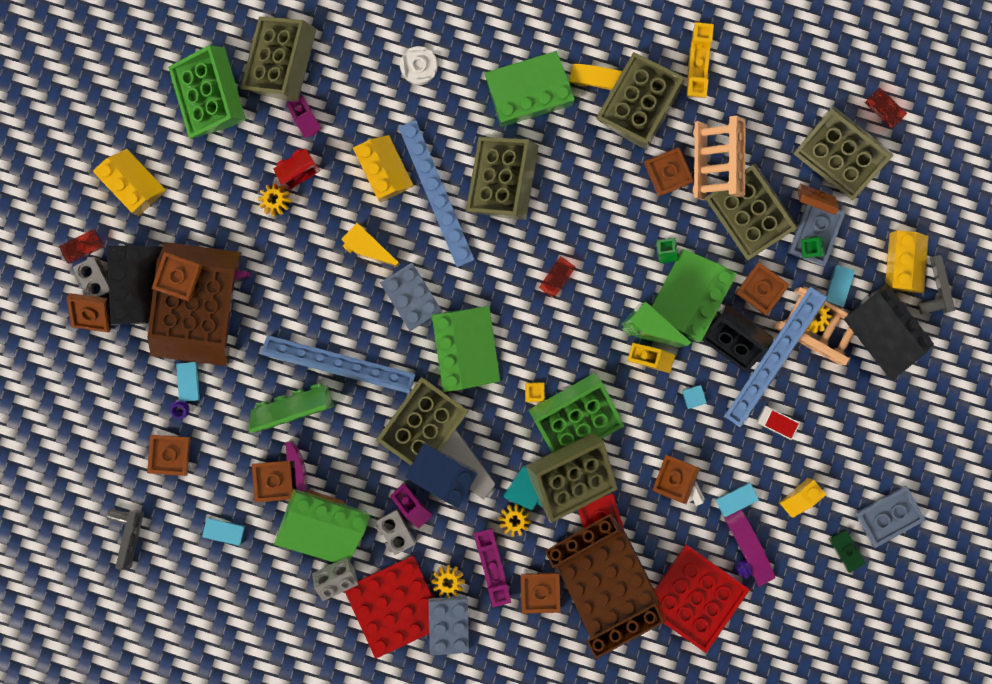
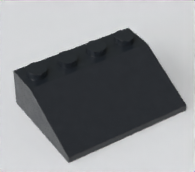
M106 246L111 326L149 324L153 296L152 286L155 280L157 259L163 246Z
M887 283L870 292L844 318V321L891 381L925 355L934 345L931 338L924 332L918 321L914 319L907 310V307L900 301L894 290Z

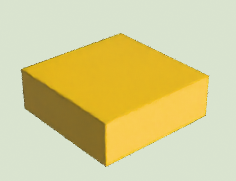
M525 383V402L545 401L544 383Z

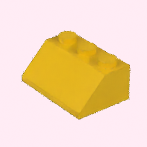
M389 135L370 139L353 147L380 203L414 187Z
M128 149L106 158L93 170L96 176L129 211L137 216H140L167 191Z
M900 230L889 233L885 284L887 283L894 291L924 293L929 236L918 232Z

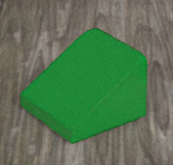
M823 237L801 239L802 258L825 257Z
M676 238L657 240V254L660 263L679 260Z

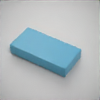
M835 265L826 293L828 297L826 302L844 307L855 270Z
M197 362L176 364L179 400H200Z
M747 483L715 499L723 517H727L759 501L751 483Z
M207 518L202 537L240 546L245 526Z

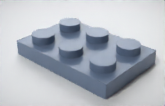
M806 204L788 253L802 258L801 239L823 237L825 257L802 259L823 267L826 266L845 212L838 210L837 214L833 215Z
M413 263L380 282L409 331L430 320L432 314L443 312Z
M907 486L897 489L854 513L874 548L926 521Z
M467 596L428 599L430 656L469 653Z

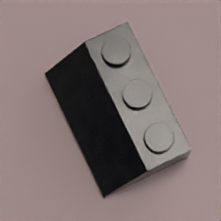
M726 304L711 322L702 341L740 369L747 372L768 351L774 337Z

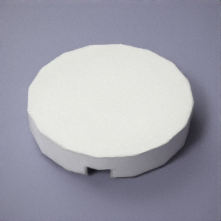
M415 46L409 48L402 56L400 69L403 77L408 82L414 85H423L429 83L435 77L438 63L433 52L426 47Z

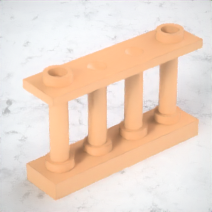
M730 116L728 125L710 128L705 123L695 122L693 131L695 137L694 198L706 200L707 192L727 190L730 195L737 197L745 196L746 119L739 116ZM729 133L728 144L707 147L708 135ZM729 152V162L727 164L707 166L708 154ZM729 171L728 183L707 185V173Z
M803 286L802 288L799 287L794 290V292L800 295V297L797 300L788 319L790 318V316L792 315V313L794 312V310L796 309V307L798 306V304L800 303V301L802 300V298L804 297L809 288ZM825 302L824 309L829 307V312L834 314L830 320V325L826 327L820 339L812 338V330L810 329L804 333L799 343L839 365H846L850 358L844 356V351L854 334L851 328L848 327L837 348L832 349L828 347L827 342L840 318L844 320L848 313ZM788 319L784 320V322L778 321L774 329L781 332Z

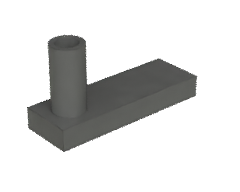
M942 255L930 257L939 299L918 303L920 314H925L938 310H943V313L955 311Z
M114 509L108 511L107 520L125 524L115 569L125 570L131 568L144 511L133 510L128 513Z

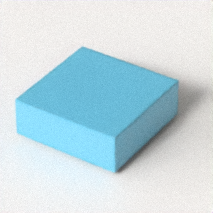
M701 385L682 390L687 409L706 404Z

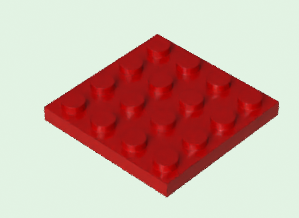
M685 544L654 589L662 604L665 618L664 624L705 653L710 649L750 591L749 588L687 544Z
M414 555L358 580V585L344 591L375 659L429 634L428 599L433 598Z

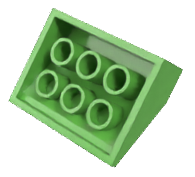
M208 45L168 67L189 139L223 130L246 120L224 47Z
M557 51L484 73L501 127L573 106L575 101Z
M682 249L678 256L679 260L675 261L652 308L682 335L695 342H701L737 273L716 262Z
M647 302L637 306L621 323L624 326L622 330L630 337L634 335L641 339L674 348L689 346L691 343Z
M484 306L432 314L443 392L500 382L490 307Z
M596 373L528 410L552 453L589 434L594 433L603 439L624 427L603 382Z
M322 383L310 386L311 390L306 392L303 389L292 392L293 396L288 398L285 395L274 398L275 402L267 404V401L255 404L256 408L251 409L249 432L263 431L333 408L334 404L328 385L322 386Z
M293 489L274 545L331 562H337L346 557L350 561L365 532L370 515L365 510Z

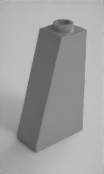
M456 429L441 449V452L475 469L478 474L470 490L483 500L486 496L490 498L496 490L494 488L495 482Z

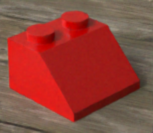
M306 148L295 151L291 158L279 161L276 167L273 168L279 182L288 191L320 172Z

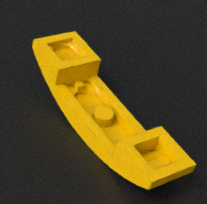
M694 23L688 66L687 96L707 97V77L714 24Z
M573 64L569 83L584 87L589 85L612 90L622 71L593 65Z

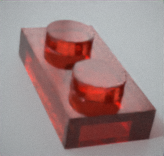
M880 87L864 102L891 129L907 114Z
M93 229L60 245L59 248L66 262L71 264L104 248L96 230Z
M560 256L539 286V289L555 298L576 266Z

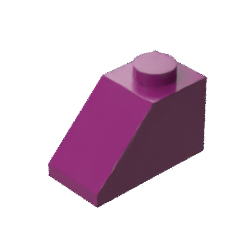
M303 95L299 96L298 102L290 101L286 103L304 138L313 136L321 130Z
M405 483L390 495L406 519L418 528L433 516L426 505Z

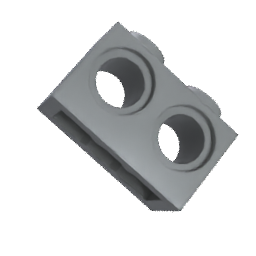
M91 257L73 267L75 271L74 277L78 283H81L84 289L82 290L83 295L102 298L109 296L108 274L99 258ZM91 268L92 274L87 277L86 270ZM99 284L101 290L96 294L94 288Z
M399 508L376 521L377 531L380 535H384L387 540L385 542L386 548L389 552H393L394 556L416 544V540ZM392 519L395 522V528H387L385 521ZM397 536L402 537L405 541L404 545H396L394 538Z
M347 557L312 573L314 589L322 601L358 585L355 569Z

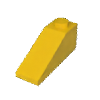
M358 223L341 239L344 242L343 247L350 254L354 251L357 255L395 267L400 265Z

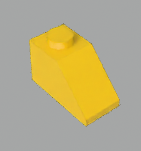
M632 343L627 361L670 373L675 355L661 349Z
M807 478L779 504L793 518L812 508L826 493L813 479Z

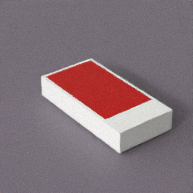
M764 406L756 422L789 440L793 439L800 425L799 422L767 406Z

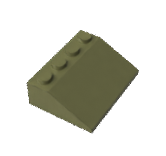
M259 16L240 89L281 100L298 102L317 29L304 20Z
M633 52L596 119L628 141L648 150L684 85V77Z
M833 105L793 153L852 201L893 157L892 151Z
M479 137L466 211L501 218L526 220L539 145L529 139Z
M756 164L745 170V196H733L727 190L712 192L705 197L747 261L798 228V225Z
M421 377L376 441L406 463L412 465L423 443L441 451L469 411Z
M594 433L526 465L531 483L550 523L617 490L605 443Z

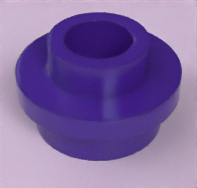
M182 400L174 401L170 406V413L176 419H183L190 412L189 405ZM177 407H181L183 411H179Z
M746 560L737 561L736 570L739 576H743L745 579L749 578V575H752V571Z

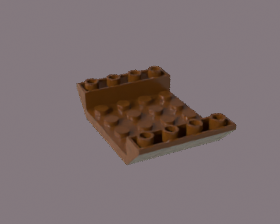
M165 242L157 259L155 277L164 252L203 264L191 302L153 289L147 336L150 355L153 357L228 366L230 347L226 346L235 275L237 270L240 271L242 252Z
M612 514L603 517L545 550L552 568L559 570L588 631L590 639L587 640V643L595 659L665 623L662 604L626 532Z

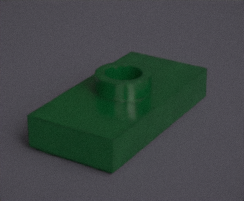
M846 529L829 538L830 543L848 573L866 564Z

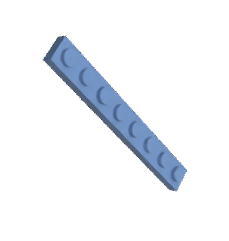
M415 120L400 126L399 130L456 267L458 268L474 261L417 121Z
M812 287L808 289L724 417L739 427L743 426L828 299L827 296Z
M267 335L261 350V355L409 394L415 379V374L269 335Z

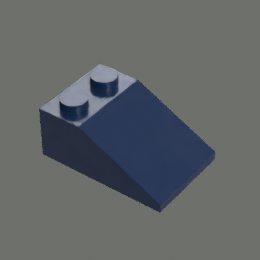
M423 443L405 478L443 501L459 508L478 473L475 469Z

